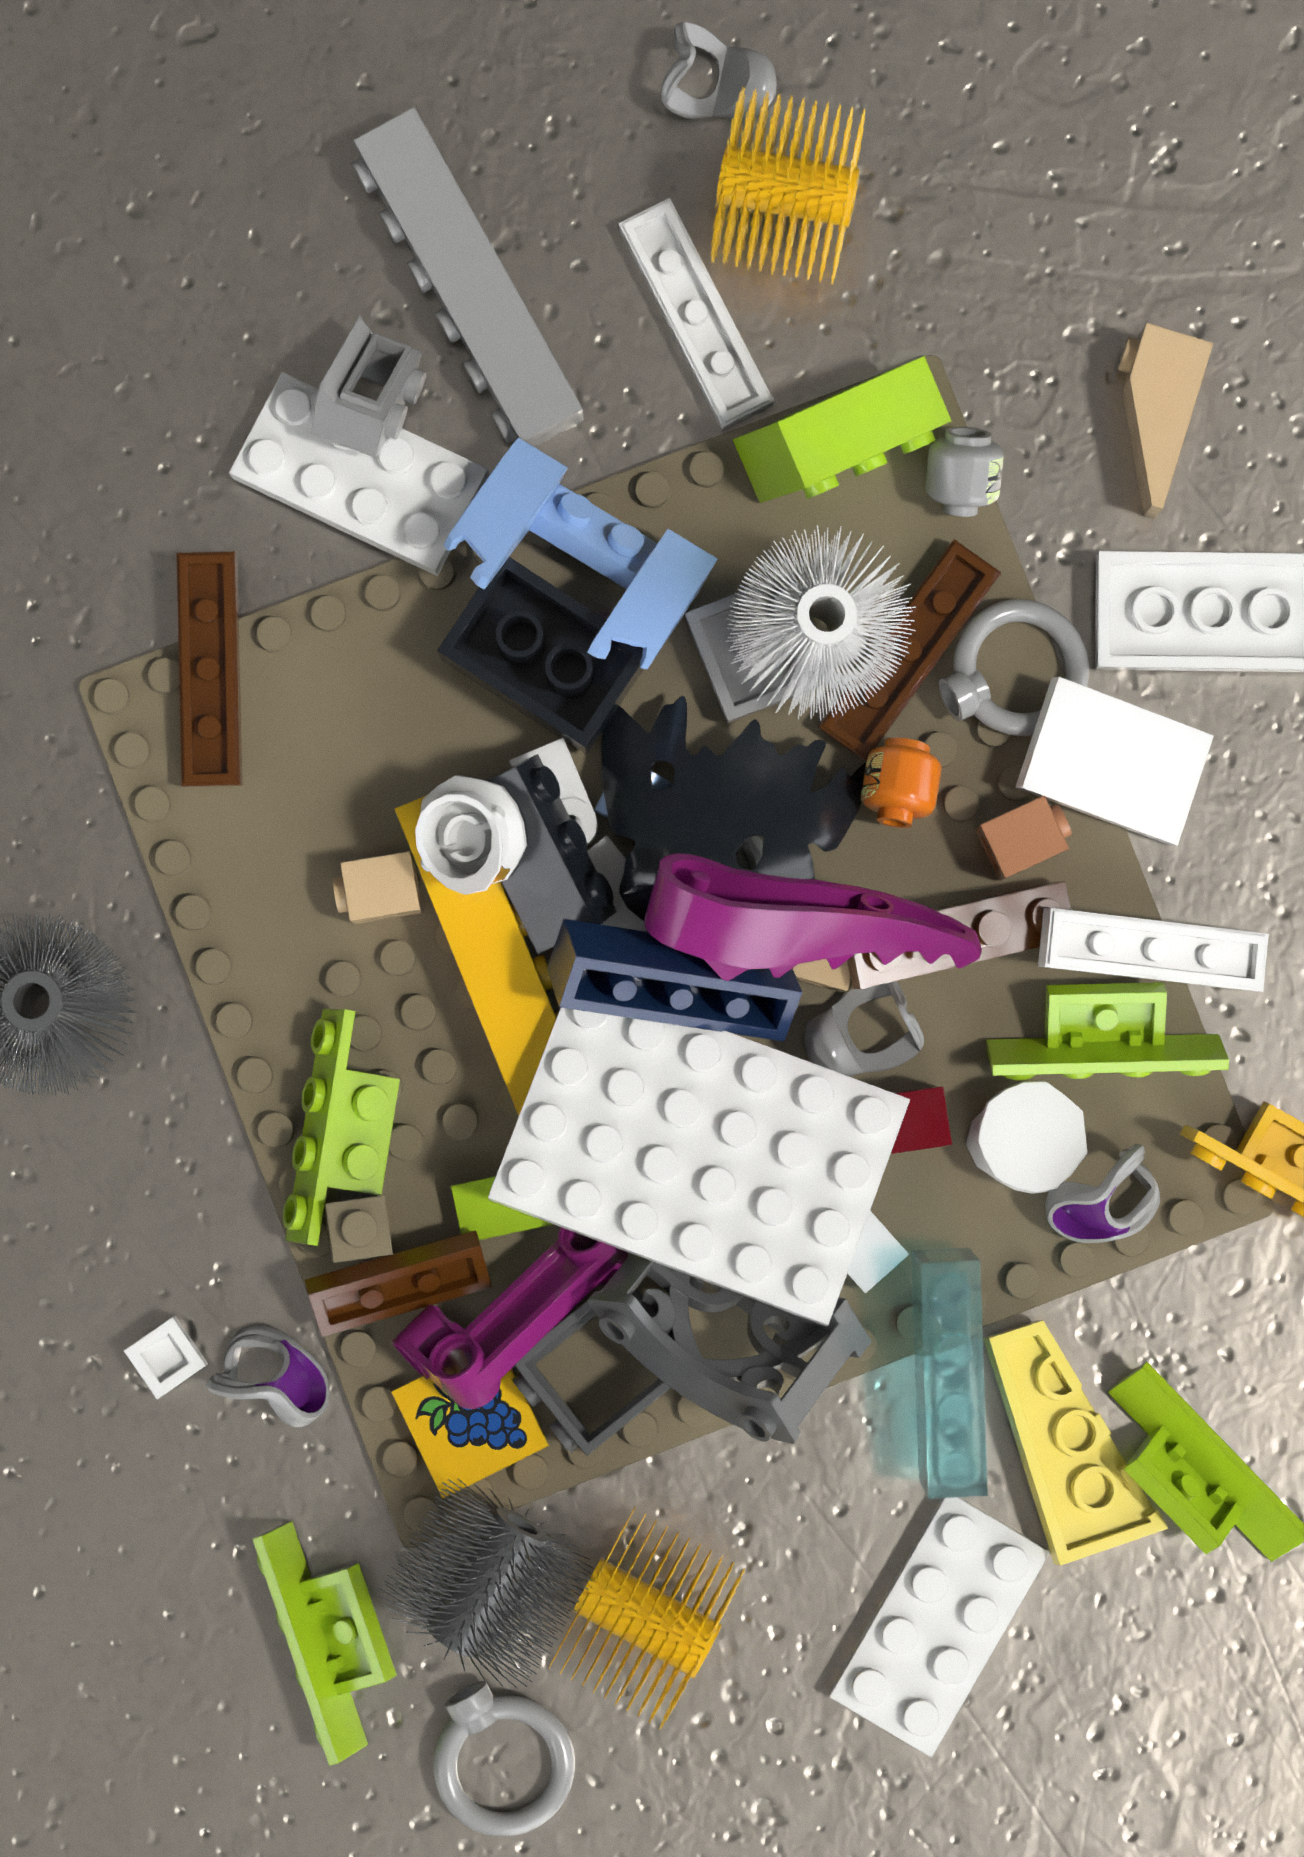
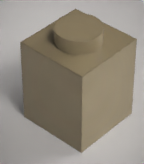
M385 1195L324 1204L331 1263L393 1255Z

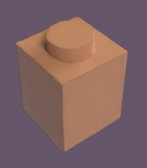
M1045 795L985 822L974 829L999 882L1068 850L1069 846L1065 838L1072 835L1069 823L1061 807L1057 803L1049 806Z

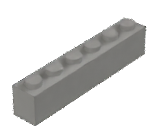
M415 107L354 139L359 159L352 162L351 165L366 193L369 194L377 189L387 209L379 212V215L394 243L405 240L415 257L407 262V266L421 292L424 294L432 289L440 302L442 309L435 312V316L451 344L460 339L469 354L470 359L462 364L478 393L488 389L498 406V409L490 414L504 441L508 444L520 438L533 447H537L584 421L583 408Z

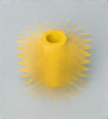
M742 86L738 105L736 102L734 122L732 118L730 144L729 138H727V145L719 174L716 196L717 204L715 206L716 208L718 205L713 224L711 263L712 260L714 263V259L717 257L718 244L720 246L722 227L724 230L726 205L727 208L729 206L730 208L726 218L728 223L724 235L725 243L722 253L724 254V265L725 261L727 263L728 253L730 254L732 237L734 240L739 208H741L740 213L742 211L737 230L735 267H738L742 250H744L745 236L748 234L750 210L751 213L754 210L748 241L747 270H749V265L751 267L752 256L754 258L755 246L758 243L759 227L762 226V214L765 212L766 220L761 236L763 239L759 253L761 254L759 271H762V265L764 266L765 256L768 252L769 238L771 239L773 218L777 214L779 216L772 247L771 274L775 271V265L778 261L783 229L785 231L786 216L790 217V226L786 238L787 245L784 254L783 276H785L786 270H788L789 259H791L793 243H795L797 220L799 223V219H803L797 249L795 278L799 274L803 253L805 252L810 221H815L810 245L807 280L810 278L813 263L815 262L821 227L823 223L827 224L821 255L819 283H821L823 272L825 271L834 225L839 226L835 247L836 252L832 266V285L839 264L840 252L842 251L844 232H846V227L849 228L857 193L860 174L857 163L861 149L866 109H863L850 167L845 166L851 136L853 106L850 109L847 126L844 131L839 165L834 164L833 159L840 127V104L839 109H837L836 119L834 120L832 136H830L828 158L826 156V162H821L827 133L829 102L828 104L826 103L814 160H810L811 156L809 157L814 139L813 133L817 112L816 100L809 117L804 150L801 152V158H798L805 113L804 97L801 107H799L797 121H795L790 156H787L786 148L790 136L789 129L792 120L793 96L791 95L790 100H788L787 112L785 111L783 129L781 127L779 150L777 147V152L774 153L777 142L775 139L780 122L778 119L781 110V93L777 95V101L774 104L769 135L767 134L765 151L763 149L761 151L767 129L765 125L769 112L767 111L769 92L766 91V97L764 96L763 105L760 108L753 149L752 131L756 119L754 115L757 106V92L755 88L752 101L750 98L743 136V123L741 125L745 109V107L743 108L745 88L743 90ZM742 130L741 147H739L740 143L738 145V141Z
M634 1507L606 1560L600 1558L590 1577L592 1581H588L585 1586L587 1589L584 1588L579 1597V1603H576L573 1610L576 1616L548 1668L552 1665L578 1615L587 1619V1622L560 1674L589 1621L598 1625V1628L571 1680L580 1667L600 1628H604L609 1633L582 1686L593 1670L612 1633L620 1637L598 1679L593 1693L623 1640L631 1644L606 1691L604 1699L623 1669L634 1646L642 1651L635 1661L615 1705L631 1681L645 1652L652 1655L651 1661L644 1671L626 1711H628L657 1658L663 1661L637 1717L640 1716L643 1708H645L667 1666L674 1667L670 1678L663 1688V1692L655 1704L656 1706L650 1715L648 1723H650L660 1708L676 1676H678L680 1671L685 1673L660 1724V1730L673 1708H675L690 1677L694 1678L708 1655L721 1629L722 1624L719 1622L736 1592L735 1590L742 1579L745 1568L735 1580L714 1620L709 1618L711 1609L721 1594L720 1592L728 1579L727 1577L732 1570L734 1562H732L722 1578L703 1614L698 1612L697 1609L713 1581V1577L723 1559L722 1557L719 1559L716 1567H714L709 1579H707L693 1607H689L686 1603L705 1568L712 1550H710L702 1566H700L681 1602L675 1599V1596L701 1547L700 1545L690 1559L671 1596L664 1593V1590L690 1538H688L660 1590L652 1585L675 1543L678 1533L670 1544L650 1583L642 1581L641 1578L668 1526H666L638 1578L631 1575L630 1572L656 1521L629 1570L626 1572L619 1568L646 1514L643 1516L617 1566L608 1562L635 1510Z

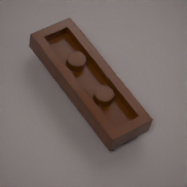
M476 1230L305 1279L308 1297L321 1337L424 1308L429 1304H438L492 1288Z

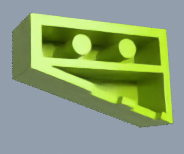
M922 356L732 440L759 503L802 489L806 498L809 499L838 486L839 482L836 474L852 467L855 476H859L888 463L884 452L900 445L903 454H906L934 442L936 439L932 430L952 420L926 358Z

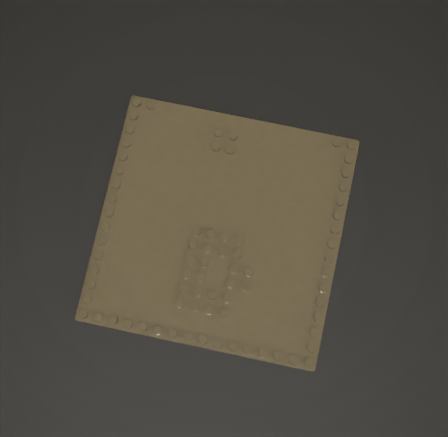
M928 355L925 356L952 420L932 430L935 439L945 436L947 428L967 427L941 360L937 356ZM865 380L572 491L584 496L592 504L621 522L635 527L641 534L656 543L660 541L666 530L670 529L717 558L702 588L685 613L740 592L737 589L745 590L739 585L750 588L741 582L749 583L744 576L752 579L746 572L760 580L749 571V568L756 572L752 567L753 565L764 574L755 563L757 562L763 567L758 560L760 558L766 563L762 556L773 566L763 550L774 560L771 555L772 553L782 566L773 548L783 561L784 559L773 541L776 542L786 556L780 542L782 543L793 563L784 542L785 540L795 558L789 542L790 539L800 564L792 535L798 545L802 560L803 557L794 530L798 538H800L803 549L804 544L801 534L803 535L806 547L805 529L808 543L810 539L811 555L814 564L811 534L813 535L815 553L814 530L816 532L818 550L817 525L820 547L821 536H823L822 565L824 532L826 550L827 527L828 545H831V540L834 541V535L837 536V531L839 537L840 526H842L839 550L841 545L843 546L844 540L846 541L847 536L849 537L851 531L842 566L847 555H849L856 542L864 533L842 584L868 545H870L845 586V590L881 549L848 593L891 556L877 575L866 585L900 563L893 570V573L889 575L890 577L882 584L885 585L904 575V577L900 578L899 582L895 583L897 585L893 586L894 589L908 584L911 585L896 590L899 591L907 588L890 596L902 594L884 601L898 596L900 597L891 601L913 597L954 539L1001 572L1000 576L877 746H884L885 739L896 737L917 740L930 746V754L935 756L942 765L937 801L933 813L921 819H913L910 828H895L877 822L878 813L871 811L861 803L850 828L835 850L824 852L815 844H808L813 859L815 879L886 892L920 903L931 909L947 907L1055 881H1066L1070 906L1073 911L1162 921L1128 833L1122 827L1058 804L1065 814L1072 832L1071 836L1065 838L1069 849L1000 882L974 830L985 822L1040 798L1015 788L1032 736H1013L998 732L983 724L974 715L962 721H956L948 712L939 690V680L954 673V652L960 634L977 613L1000 601L1011 599L1036 601L997 501L987 506L978 507V512L975 516L961 517L944 513L943 504L929 497L925 489L930 444L906 454H903L900 445L884 452L888 463L859 476H855L852 467L836 474L839 482L838 486L809 499L806 498L802 489L759 503L732 439L767 426L786 415L809 407ZM530 530L509 556L606 620L627 590ZM465 540L460 542L455 549L451 550L438 576L400 558H396L239 618L243 786L182 787L178 642L86 676L79 683L81 697L285 1236L287 1229L283 1225V1209L288 1196L293 1194L296 1170L292 1164L293 1148L297 1138L303 1133L306 1115L302 1108V1092L306 1081L312 1077L315 1053H313L311 1048V1036L316 1022L321 1019L323 1009L356 1011L346 1070L400 1079L382 1195H385L393 1254L461 1235L451 1186L495 1177L519 1118L417 864L416 869L424 911L421 914L353 924L350 922L348 912L338 913L333 888V878L343 877L340 864L342 862L411 851L394 808L427 796L438 785L455 775L481 780L486 779L511 767L509 760L561 739L443 662L437 652L479 588L470 577L475 567L484 562ZM808 550V558L811 567L810 554ZM906 599V600H902V601H898V602H893V603H890V604H888V605L897 604V603L906 602V601H910V599ZM907 602V603H903V604H899V605L890 606V607H887V608H884V609L893 608V607H898V606H902V605H905V606H906V605L908 604V602ZM887 610V611H882V612H878V613H884V612H889V611H894V610ZM883 614V615H878V616H874V617H880V616H885V615H890V614ZM684 615L648 670L644 669L620 705L648 733L651 732L662 707L666 704H673L682 695L685 696L687 702L686 749L691 755H696L703 746H707L717 756L722 755L754 719L760 724L762 738L773 743L779 755L787 753L797 744L809 746L814 740L821 739L826 742V746L817 765L810 793L825 787L841 767L845 769L849 776H852L860 766L866 763L818 729L830 712L826 687L827 714L823 691L824 718L820 696L821 721L818 703L816 713L815 689V710L813 716L812 704V719H810L811 702L809 707V701L807 710L805 706V711L803 713L802 710V716L799 715V720V701L797 706L795 705V708L792 709V712L790 710L788 715L792 699H789L783 703L777 713L779 704L727 724ZM812 617L818 630L829 632L823 621ZM889 617L884 619H897V617ZM884 621L883 623H894L895 621ZM1025 622L1004 624L993 630L984 639L979 648L976 668L988 684L991 700L1008 711L1032 713L1041 710L1051 678L1061 677L1065 679V673L1049 633L1036 625ZM864 636V637L869 638V639L877 640V639L872 638V637H869V636ZM865 645L867 648L874 650V648ZM861 648V649H862L863 651H865L866 653H868V654H870V655L872 654V653H870L868 650H865V649ZM861 653V655H862L863 657H865V658H867V659L869 658V657L866 656L865 654ZM857 656L860 659V661L865 663L863 658ZM855 660V662L862 668V665L859 663V661ZM851 662L852 666L859 671L857 666ZM838 665V667H839V669H840L842 675L844 676V674H843V672H842V669H841L840 666ZM828 684V692H829L830 701H831L830 688H829V684ZM838 684L839 691H840V696H841V695H842V691H841L840 686H839V684ZM835 687L837 699L839 700V695ZM602 733L588 755H585L565 741L593 810L603 793ZM664 761L655 762L652 772L663 777L673 785L674 767L671 763ZM1047 800L1049 806L1056 804L1052 801ZM595 812L598 824L597 833L591 844L587 846L586 851L607 835L622 855L627 858L635 847L636 842L631 838L615 835L610 827L609 819ZM505 889V892H506L507 897H508V899H509V901H510V904H511L512 901H511V899H510V897H509V895H508V893H507V891H506V889ZM529 935L524 936L532 958L543 954L547 964H549L554 947L538 954ZM1040 947L971 963L961 969L954 967L897 981L908 1002L907 1010L914 1014L924 1036V1045L916 1056L898 1067L885 1071L865 1072L851 1078L892 1093L943 1086L952 1145L890 1154L870 1211L909 1255L867 1293H864L847 1273L839 1297L847 1299L872 1342L860 1358L849 1357L827 1388L1262 1220L1272 1214L1274 1209L1272 1199L1240 1182L1245 1174L1244 1170L1228 1161L1225 1163L1222 1171L1190 1154L1195 1143L1180 1135L1182 1128L1186 1124L1236 1151L1245 1135V1130L1221 1070H1211L1210 1073L1202 1076H1189L1178 1071L1152 1072L1145 1077H1128L1121 1073H1094L1092 1076L1083 1079L1068 1078L1062 1074L1035 1075L1027 1080H1012L1002 1075L992 1076L986 1052V1039L1045 1038L1046 985L1164 982L1167 990L1165 1035L1206 1034L1187 984L1038 967ZM850 979V983H849V987H848V988H850V987L852 986L851 979ZM798 981L802 995L785 1041L744 1035L738 1036L810 1062L804 1045L805 1026L811 1018L833 1006L843 993ZM554 989L547 990L546 993L554 1012L560 1011L561 1007L558 1005ZM893 996L871 1000L857 1006L850 1014L847 1025L852 1042L864 1053L882 1051L897 1042L909 1031ZM1022 1081H1046L1062 1092L1083 1111L1087 1155L1065 1182H1078L1098 1187L1120 1159V1151L1130 1149L1134 1144L1143 1145L1146 1153L1144 1154L1145 1160L1142 1164L1151 1172L1160 1190V1204L1153 1218L1136 1234L1109 1242L1081 1243L1060 1235L1049 1225L1046 1219L1045 1202L1049 1192L1031 1194L1014 1190L996 1181L992 1176L976 1166L966 1146L971 1123L984 1110L986 1102L1004 1088ZM1132 1173L1119 1184L1109 1200V1212L1113 1218H1122L1128 1215L1147 1194V1190ZM327 1187L325 1204L382 1195ZM324 1211L318 1246L287 1241L306 1292L305 1279L385 1257L379 1256L331 1263ZM553 1224L479 1240L492 1288L434 1304L433 1306H438L452 1323L456 1322L465 1329L558 1240L560 1226ZM647 1275L637 1287L643 1296L648 1289H658L668 1294L666 1290ZM703 1280V1292L711 1294L719 1292ZM606 1284L597 1285L558 1324L586 1303L595 1291L602 1290ZM737 1305L714 1313L698 1311L688 1306L693 1336L703 1358L727 1360L759 1354L750 1343L748 1337L747 1321L749 1314ZM426 1307L324 1336L400 1541L408 1548H416L414 1545L420 1546L410 1539L423 1545L420 1541H424L414 1534L428 1543L432 1542L416 1533V1531L423 1534L421 1532L423 1531L429 1537H434L417 1525L432 1534L435 1531L424 1526L429 1527L428 1525H430L438 1532L445 1534V1531L425 1520L427 1519L431 1522L435 1520L425 1512L446 1525L448 1522L429 1512V1510L432 1512L435 1510L444 1518L458 1524L455 1520L446 1517V1514L429 1504L434 1505L445 1513L447 1511L455 1519L461 1520L450 1511L438 1506L440 1504L435 1500L448 1509L462 1515L455 1508L438 1499H442L392 1394V1391L422 1377L397 1351L391 1340ZM598 1316L593 1318L536 1365L590 1434L659 1379L622 1344L612 1341L602 1332L599 1327L600 1318ZM768 1325L763 1326L765 1333L771 1340L775 1332L780 1333ZM818 1348L813 1349L801 1359L808 1362ZM514 1365L512 1368L515 1374L518 1375L520 1371ZM778 1369L784 1378L783 1386L779 1394H777L781 1399L796 1377ZM766 1387L760 1388V1389H762V1390L771 1391V1392L776 1393V1392H775L774 1390H772L771 1388H766ZM671 1388L601 1446L586 1456L580 1447L573 1453H570L556 1437L549 1425L557 1418L542 1400L535 1407L531 1405V1408L550 1446L468 1487L493 1506L476 1487L478 1486L498 1507H501L490 1491L491 1489L505 1508L512 1510L508 1499L510 1498L513 1509H517L733 1424L699 1407ZM467 1487L464 1488V1490L467 1491L468 1493H470L471 1495H473V1496L475 1495V1494H474L470 1489H468ZM460 1490V1492L463 1493L465 1496L480 1504L478 1501L469 1496L463 1490ZM457 1492L454 1493V1495H456L457 1497L469 1502L462 1495L458 1494ZM452 1495L448 1496L449 1498H451V1499L454 1500L455 1502L461 1503L462 1505L466 1506L464 1503H462V1502H461L460 1500H458L456 1497H454V1496H452ZM475 1495L481 1502H483L484 1504H486V1503H485L483 1500H481L477 1495ZM448 1501V1502H450L453 1506H455V1507H457L458 1509H460V1510H462V1511L468 1513L466 1510H464V1509H463L462 1507H460L459 1505H457V1504H455V1503H453V1502H451V1501ZM437 1523L438 1525H440V1526H441L442 1528H444L445 1530H447V1531H449V1532H451V1533H455V1532H453L452 1530H450L449 1528H447L446 1526ZM435 1532L440 1538L443 1537L439 1533Z

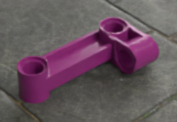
M560 1227L558 1240L465 1329L456 1322L452 1323L438 1306L429 1304L391 1340V1343L420 1375L427 1380L430 1379L457 1405L464 1409L482 1407L490 1402L498 1393L501 1378L597 1285L607 1284L628 1258V1254L624 1250Z

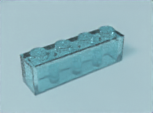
M970 1247L911 1250L919 1482L928 1499L988 1496L980 1259Z

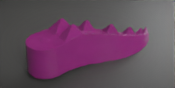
M676 853L667 855L659 861L644 919V926L652 937L675 950L704 959L718 976L725 981L733 979L748 969L766 968L770 969L773 977L780 978L797 964L827 959L831 969L834 970L854 954L876 952L884 965H887L906 951L920 952L929 964H933L943 954L950 955L956 967L961 969L979 960L982 952L975 930L950 916L920 903L886 892L853 885L831 883L816 879L787 878L731 868L692 854Z

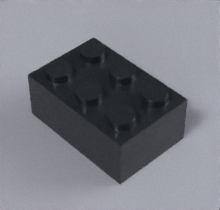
M511 557L506 560L485 590L480 587L478 588L437 650L443 662L559 738H564L567 743L585 755H588L644 670L640 668V660L643 653L642 647H634L611 640V648L606 659L597 658L587 653L607 620Z

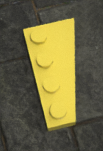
M1036 1320L983 1338L1053 1563L1061 1566L1169 1529L1158 1510L1153 1509L1141 1487L1123 1469L1126 1466V1462L1111 1439L1110 1430L1101 1415L1094 1411L1081 1389V1382L1043 1320Z

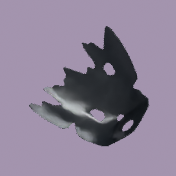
M680 696L673 704L664 705L651 732L648 733L619 706L602 732V786L612 831L615 835L628 837L636 842L635 847L625 861L619 894L626 907L643 921L659 861L665 856L676 853L692 854L731 868L787 878L815 879L813 859L808 844L813 843L824 852L835 850L850 828L861 806V791L866 763L860 766L852 776H849L845 769L841 767L825 787L810 793L817 765L826 746V742L821 739L814 740L809 746L797 744L787 753L779 755L774 744L762 738L760 724L754 719L722 755L717 756L707 746H703L696 755H691L686 749L687 702L685 696ZM657 761L670 762L674 767V784L662 791L655 790L652 785V767ZM761 836L763 837V851L756 868L753 870L741 868L736 857L737 850L748 837Z

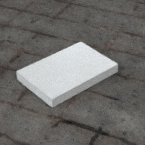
M1052 677L1015 788L1038 797L1045 795L1049 801L1167 845H1178L1214 736L1067 679Z

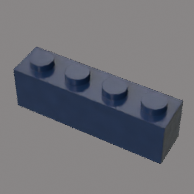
M564 918L547 967L558 1005L561 1008L718 1032L727 1031L733 1034L777 1041H785L802 995V990L793 968L780 978L773 977L769 968L748 969L733 979L725 981L718 976L704 959L664 945L652 937L649 932Z

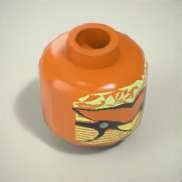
M896 737L885 739L884 746L870 751L864 773L861 801L868 809L878 813L877 822L895 828H910L913 819H921L933 813L937 801L942 765L935 756L930 754L931 748L929 745L913 739Z

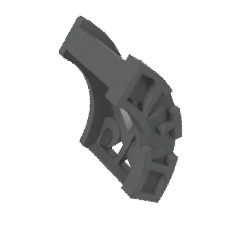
M632 1253L601 1291H595L588 1299L589 1305L600 1318V1329L609 1339L622 1344L647 1369L679 1394L713 1415L742 1428L754 1439L763 1442L771 1438L794 1444L801 1435L798 1428L799 1424L849 1357L860 1358L872 1342L846 1298L838 1297L831 1320L826 1327L712 1283L709 1284L719 1292L715 1294L705 1293L702 1291L704 1286L703 1280L672 1268L670 1270L664 1265ZM646 1275L668 1292L666 1294L658 1289H648L645 1291L642 1302L649 1304L653 1308L655 1316L652 1318L636 1297L631 1295ZM737 1305L749 1314L747 1321L748 1337L750 1343L759 1354L727 1360L703 1358L693 1336L688 1306L698 1311L714 1313ZM768 1325L780 1333L775 1332L771 1340L765 1333L763 1326ZM818 1348L808 1362L801 1359L813 1349ZM778 1369L796 1377L781 1399L777 1394H779L783 1386L784 1378ZM763 1387L771 1388V1389L774 1390L776 1393L771 1392V1391L762 1390V1389H760V1388H763Z

